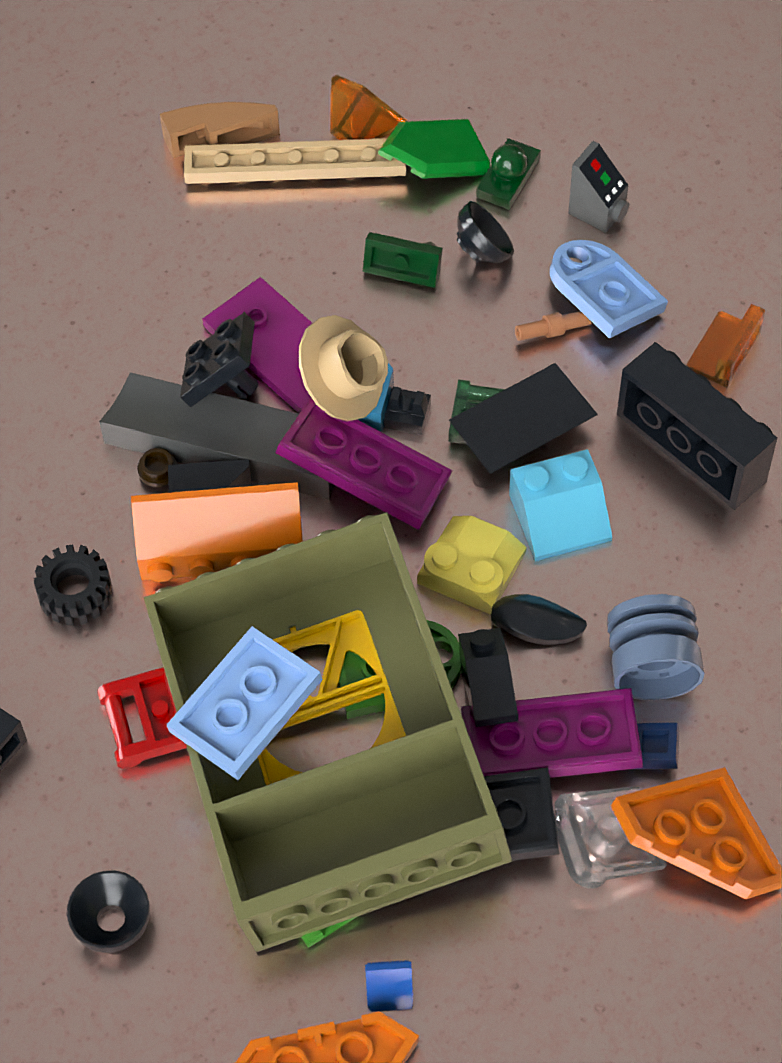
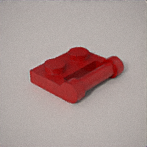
M164 667L103 684L97 689L101 705L106 706L117 746L114 756L119 768H132L143 760L187 748L186 743L170 733L167 727V723L177 712ZM130 696L135 698L146 740L133 743L122 703L124 698Z

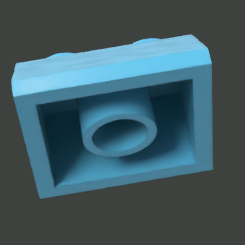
M588 449L511 469L509 496L534 561L612 541L613 536L602 482Z

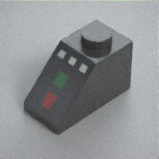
M592 141L572 164L568 213L606 233L615 221L621 222L628 212L630 205L627 202L629 185L601 145L595 141Z

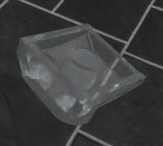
M639 786L561 794L555 801V822L558 842L569 875L580 886L591 889L598 888L608 879L662 870L667 866L665 860L630 844L611 808V804L616 797L640 791Z

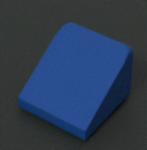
M409 960L365 964L367 1006L369 1011L409 1010L413 1007L412 965Z

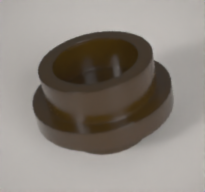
M150 449L142 455L138 462L139 478L143 483L152 487L165 486L168 484V465H176L177 461L172 454L164 449Z

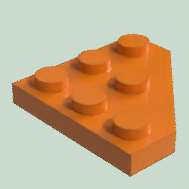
M725 767L616 797L611 804V808L630 844L744 899L782 888V867Z
M379 1011L361 1015V1019L334 1024L333 1021L297 1029V1033L271 1039L270 1036L252 1039L235 1063H405L418 1044L419 1035Z

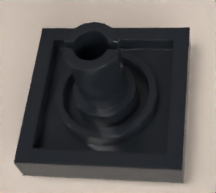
M245 312L234 320H225L218 326L213 335L204 341H196L187 350L180 398L190 407L225 383L240 399L247 398V394L244 391L251 395L258 387V380L245 370L250 366L255 324Z

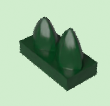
M369 232L365 240L362 272L435 288L439 281L443 248L437 247L432 241L418 243L395 238L394 236Z

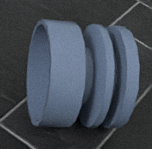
M667 594L644 595L628 599L616 605L608 613L607 630L610 634L609 647L614 652L611 663L614 687L616 689L632 688L633 699L646 701L665 700L686 694L703 682L704 667L701 648L697 644L699 632L696 626V611L690 601L679 596Z

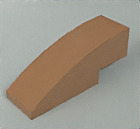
M254 102L206 103L160 113L163 138L173 158L185 155V146L257 143L280 135L278 109L275 105Z

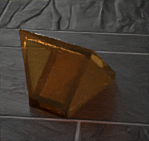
M339 75L331 78L330 133L337 139H380L392 133L399 122H407L404 117L365 86Z

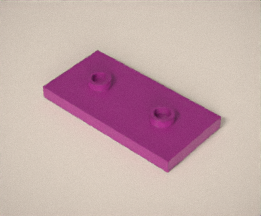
M259 277L202 318L203 327L213 335L222 322L227 319L234 320L245 312L255 322L251 360L248 368L300 414L311 396L304 386L299 369V345L306 328L312 322L263 278Z
M312 397L282 438L275 452L281 457L418 530L453 470L359 420L347 422L329 416L315 404Z
M632 688L516 700L518 721L475 727L470 705L461 706V715L483 776L547 767L550 778L643 768Z

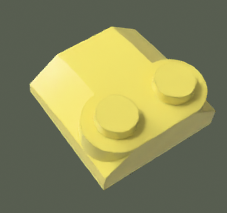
M453 516L437 542L431 545L425 552L424 564L417 575V584L491 615L493 604L501 599L525 555L527 547L509 531L474 516Z

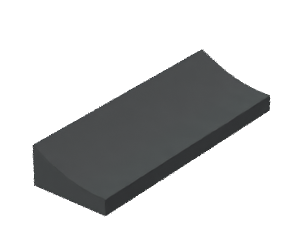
M130 372L118 397L99 421L105 444L140 453H145L153 448H161L172 454L177 462L184 464L249 459L252 481L267 485L298 482L299 493L330 500L335 487L334 484L275 453L278 444L299 414L216 393H210L190 407L180 398L182 385Z

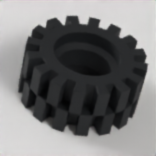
M72 544L66 545V553L61 554L58 547L52 550L53 559L47 555L41 559L43 567L37 565L35 569L36 578H34V586L40 606H42L47 616L52 615L53 621L60 623L64 617L66 625H74V618H79L82 625L88 623L86 615L91 614L94 619L100 616L98 607L106 610L109 605L108 598H112V583L107 564L103 558L100 559L98 552L93 549L89 554L87 546L80 545L79 551L75 552ZM81 575L89 580L88 587L80 593L66 595L58 591L59 583L69 576Z

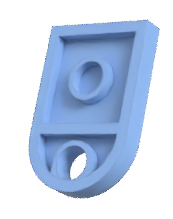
M574 240L562 244L553 255L549 269L553 284L608 338L620 334L665 311L668 300L609 247L594 241ZM570 258L579 259L582 263L572 261Z

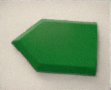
M469 119L399 122L378 151L380 156L389 161L395 158L412 167L410 172L423 179L485 175L490 168V160Z

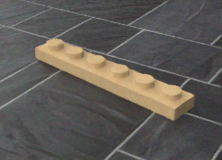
M387 138L185 146L184 176L186 184L406 176V164L395 158L389 161L378 154L379 149Z

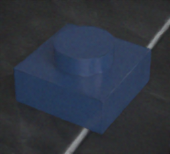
M678 722L637 723L643 768L636 769H678L680 736Z

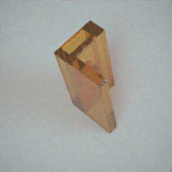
M751 304L742 320L719 311L687 362V367L696 374H701L708 380L728 388L761 333L765 309Z

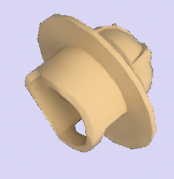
M333 315L318 318L306 328L299 345V369L304 386L315 404L329 416L347 422L365 418L377 406L383 390V383L388 374V360L385 349L374 337L363 331L352 320Z

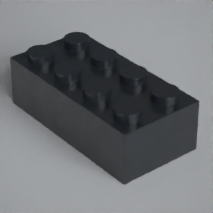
M654 342L622 369L616 415L732 509L736 510L767 482L778 437L773 434L766 424L757 422L743 411L734 399L725 397L715 389L705 376L696 374L683 364L674 352L667 351L657 342Z

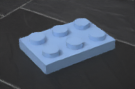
M252 626L167 723V727L174 736L239 780L323 680L321 672Z

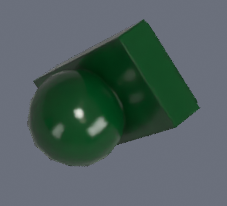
M507 138L504 145L499 146L494 151L491 166L476 189V197L510 210L539 162L541 150Z

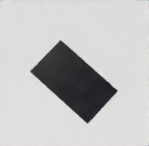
M553 363L449 419V422L491 474L598 414L559 366Z

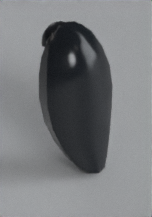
M514 594L499 599L493 604L490 615L491 621L496 627H502L508 633L525 641L542 645L563 644L574 641L582 636L587 627L586 621L570 610L542 597L529 594Z

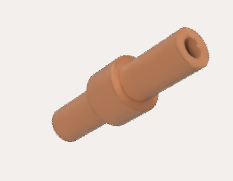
M581 311L561 315L557 312L544 315L540 321L515 326V334L518 341L543 335L547 338L564 335L565 330L591 325L592 321Z

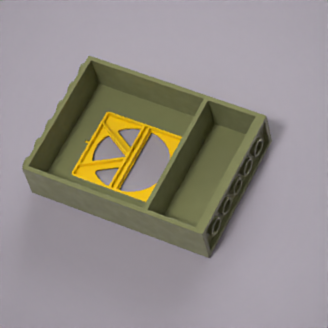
M387 512L377 516H365L358 520L357 523L337 530L323 531L309 540L297 544L283 545L272 553L257 558L243 559L235 566L218 572L203 573L195 580L178 586L163 587L155 594L144 597L176 712L180 710L252 626L290 652L311 645H330L318 695L315 697L309 695L282 729L384 694V721L372 747L306 772L296 771L285 766L265 748L239 780H237L186 744L237 922L256 952L512 862L503 827ZM348 651L361 657L376 673V675L337 688L345 655Z

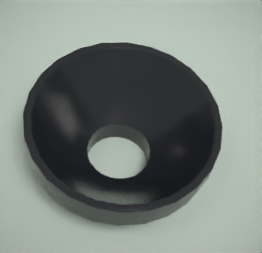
M469 201L458 213V232L456 233L458 236L457 242L463 251L468 253L476 262L502 263L514 254L512 242L494 216L474 201Z
M116 870L94 873L82 880L71 893L67 904V919L74 936L87 948L102 953L117 952L133 945L144 933L150 916V904L142 884L133 876ZM111 909L121 911L125 915V920L119 929L105 931L99 926V918L104 912Z

